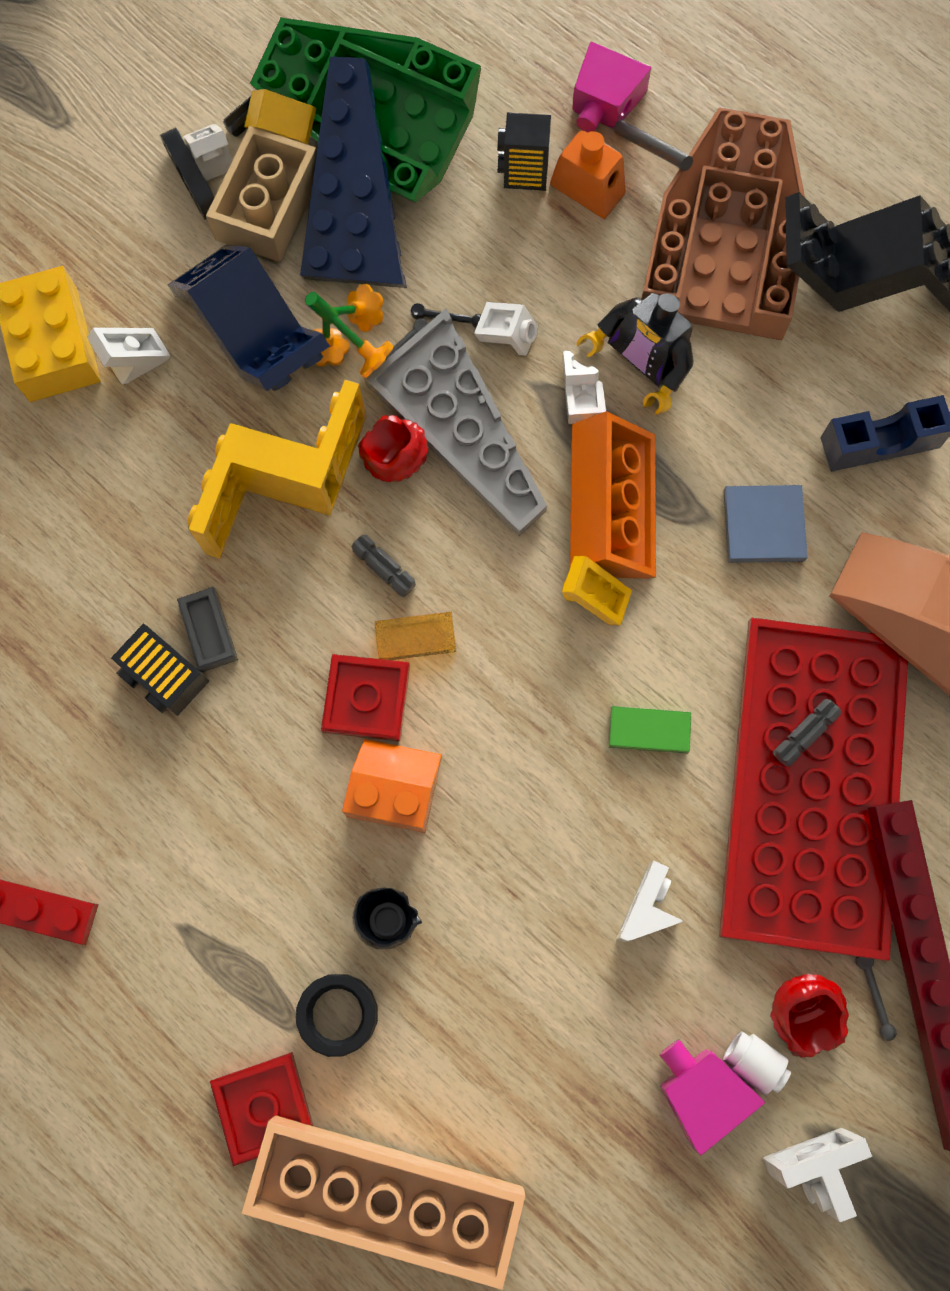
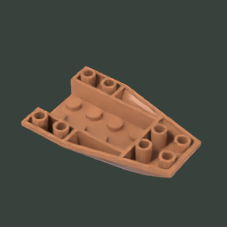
M862 532L829 597L950 696V555L895 539Z

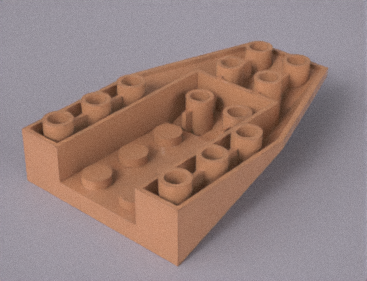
M719 107L689 153L693 158L692 166L686 171L679 169L664 192L641 299L644 300L652 293L659 296L666 293L672 294L680 302L678 312L693 324L782 341L792 320L799 276L787 266L785 197L798 192L805 197L791 120Z

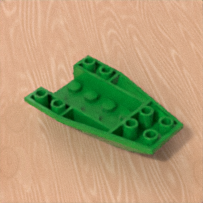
M280 17L250 84L256 90L266 89L316 107L310 136L318 142L330 57L365 58L370 68L376 103L375 113L378 129L381 132V148L383 160L386 163L390 191L416 203L442 181L473 118L481 66L418 37Z

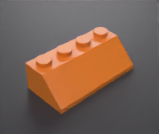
M608 411L573 423L571 443L570 567L574 556H586L615 578H655V434Z

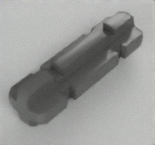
M361 535L352 544L353 552L361 560L366 559V565L387 584L392 583V589L400 596L405 597L416 586L415 579L406 571L402 572L401 566L380 547L376 548L375 542L367 535Z
M829 699L821 702L813 710L814 714L808 715L787 737L788 741L784 740L774 750L773 754L780 763L786 767L792 765L801 756L800 752L806 751L827 729L826 725L830 726L841 715V710L834 702Z

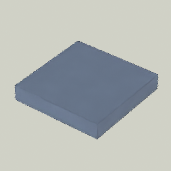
M802 485L725 487L723 492L728 563L805 562L808 555Z

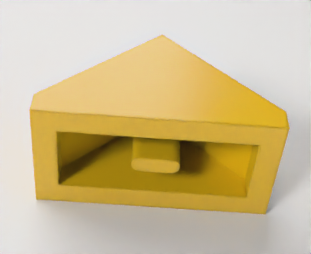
M266 89L253 90L244 127L248 129L249 126L308 145L317 108Z

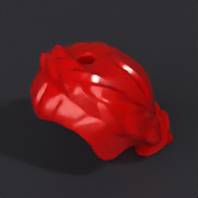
M396 415L382 416L373 425L372 430L366 432L358 444L359 456L364 461V467L370 471L374 478L384 482H400L403 479L410 478L425 463L429 449L425 430L419 427L417 423L406 419L401 420Z
M804 974L787 980L776 991L770 1017L778 1036L787 1043V1048L793 1056H799L800 1058L814 1057L822 1050L830 1051L845 1043V1038L848 1034L846 1025L849 1017L846 1008L847 1002L841 988L835 982L827 980L821 975Z

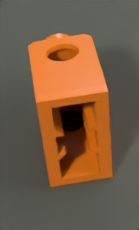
M579 131L560 154L550 185L605 220L626 192L623 157L619 152L604 143V138L600 133L595 131L588 133L586 131Z

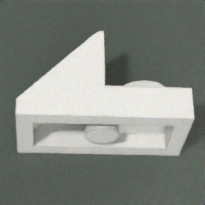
M213 124L183 136L192 157L206 181L227 173L233 160L227 148L229 144L225 134L219 126Z
M92 328L87 337L103 366L111 367L121 384L133 381L165 363L171 356L154 328Z
M652 861L648 865L616 939L627 942L683 922L681 919L653 907L655 901L662 903L669 889L671 880L665 878L669 867L656 861Z

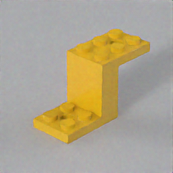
M344 379L340 392L333 394L329 406L331 417L327 427L322 426L318 433L317 448L236 424H229L226 434L221 435L217 441L215 448L216 460L212 470L208 469L204 474L201 485L203 493L198 505H193L188 516V530L206 555L221 558L246 491L331 516L367 418L359 383Z

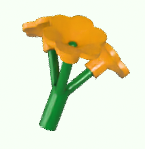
M361 284L356 291L349 292L347 306L331 307L316 292H310L305 298V304L322 318V329H314V331L322 333L330 347L321 352L323 358L315 365L321 367L329 363L330 365L337 366L344 361V354L349 352L350 344L347 339L342 338V332L357 346L356 351L365 359L359 373L364 379L367 378L383 364L386 356L390 354L394 346L387 340L380 347L374 348L367 340L362 341L338 318V315L347 314L349 321L357 324L361 331H371L373 326L380 325L384 318L381 310L383 306L381 294L373 292L370 285ZM330 324H333L337 329L330 328Z

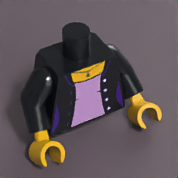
M652 293L644 300L635 297L617 304L597 324L599 328L596 331L584 334L577 340V347L584 344L588 339L592 341L593 350L586 355V357H590L603 349L604 338L608 336L609 340L607 343L658 387L663 384L659 391L647 394L643 400V407L646 408L650 407L656 398L658 399L659 408L656 410L655 415L664 413L671 408V392H677L694 363L690 342L693 327L691 322L678 312L680 302L677 297L668 293L660 296Z

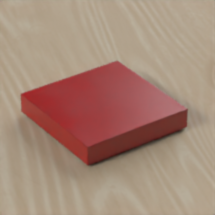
M332 654L321 725L322 733L400 741L410 663Z
M293 1052L210 1081L233 1166L258 1158L268 1121L274 1116L314 1126Z

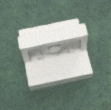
M839 1128L762 1157L771 1177L787 1189L802 1184L811 1204L817 1203L821 1212L828 1213L838 1222H843L857 1216L839 1169L872 1157L865 1138L846 1129Z

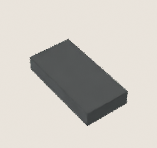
M211 587L178 598L177 602L198 670L202 673L237 661V654L216 589Z

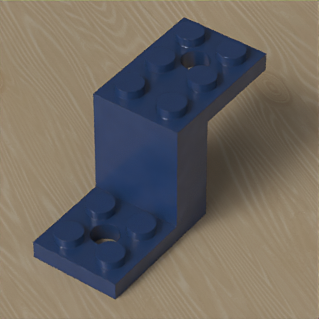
M224 245L168 284L175 297L190 302L239 376L266 391L269 389L276 391L284 387L292 380L290 374L300 367L306 369L315 365L323 358L321 352L330 347L322 333L300 326L250 247Z

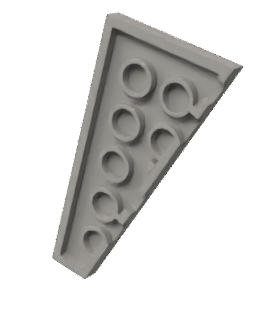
M444 309L387 358L378 369L365 378V383L401 420H410L424 429L428 447L520 536L547 511V505L528 468L525 467L512 436L508 434L477 368L474 367L461 336L457 334L452 324V319L447 309Z

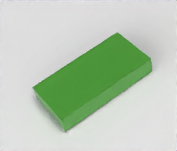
M611 707L608 748L685 754L690 752L691 712Z

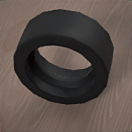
M328 974L313 981L302 992L296 1007V1026L301 1039L313 1051L327 1057H342L360 1049L372 1037L378 1022V1005L373 992L362 980L348 974ZM332 989H343L352 993L358 999L362 1009V1020L358 1029L351 1037L344 1040H330L323 1037L317 1031L313 1022V1009L316 1001L325 992Z

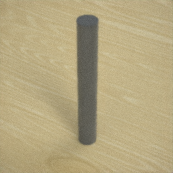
M623 120L616 122L614 132L619 136L684 171L692 166L693 158L690 155Z

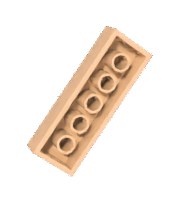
M274 1116L268 1121L241 1214L503 1290L525 1200V1192L523 1186Z

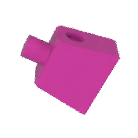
M591 41L574 87L572 109L575 113L580 114L576 121L577 126L582 131L588 133L595 131L599 123L613 129L617 121H624L648 91L652 67Z
M678 1039L660 1053V1057L673 1073L660 1087L687 1140L700 1156L765 1104L756 1092L710 1050L705 1049L693 1058L680 1039Z

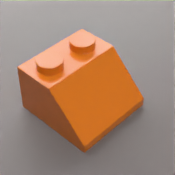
M364 739L350 774L342 812L348 818L426 833L442 754Z

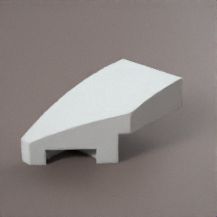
M563 351L568 424H573L606 412L603 384L598 380L599 370L593 366L589 368L574 360L573 353Z

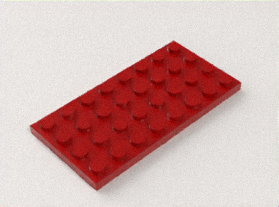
M753 617L748 621L719 937L890 961L892 916L867 808L900 802L908 661L874 633ZM825 699L834 702L841 710V715L830 726L826 725L827 729L806 751L800 752L801 756L792 765L786 767L780 763L773 754L774 750L784 740L788 741L787 737L808 715L814 714L813 710Z

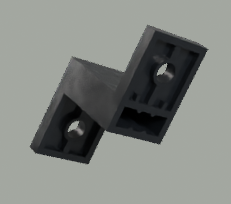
M800 192L785 197L787 266L838 312L925 285L950 312V224L946 225L941 220L937 209L930 207L921 195L836 226L832 221H828L819 212L817 206L811 204Z

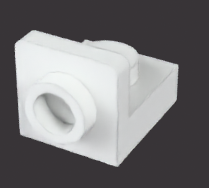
M486 302L474 334L480 342L511 344L518 355L526 356L531 343L536 338L538 324L525 305Z

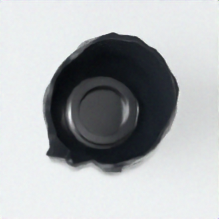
M376 888L367 891L358 898L353 910L352 922L354 931L362 942L375 949H393L404 944L411 937L417 925L422 924L417 909L409 906L408 896L404 892L393 888Z

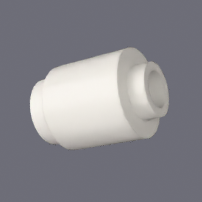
M743 1031L736 1035L723 1057V1060L730 1064V1069L764 1095L769 1094L772 1090L776 1093L780 1092L791 1074V1071L787 1069L788 1059L754 1034L748 1036Z

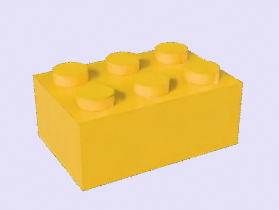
M63 265L0 283V326L15 385L29 402L101 382L93 348L87 339L89 333L78 290Z

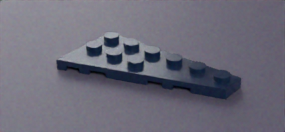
M330 57L300 276L309 280L407 288L400 257L402 255L396 236L395 214L387 168L383 160L381 132L377 125L376 103L370 68L365 58Z

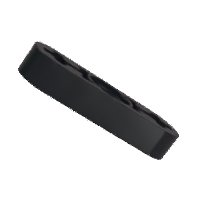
M175 127L160 134V138L200 214L206 220V214L215 197Z

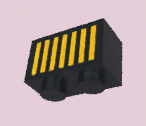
M507 112L506 128H499L497 151H499L497 173H504V188L546 191L551 115Z
M144 623L111 657L121 667L116 674L132 688H135L140 683L149 691L145 699L161 713L168 708L178 716L209 683V680L197 668Z

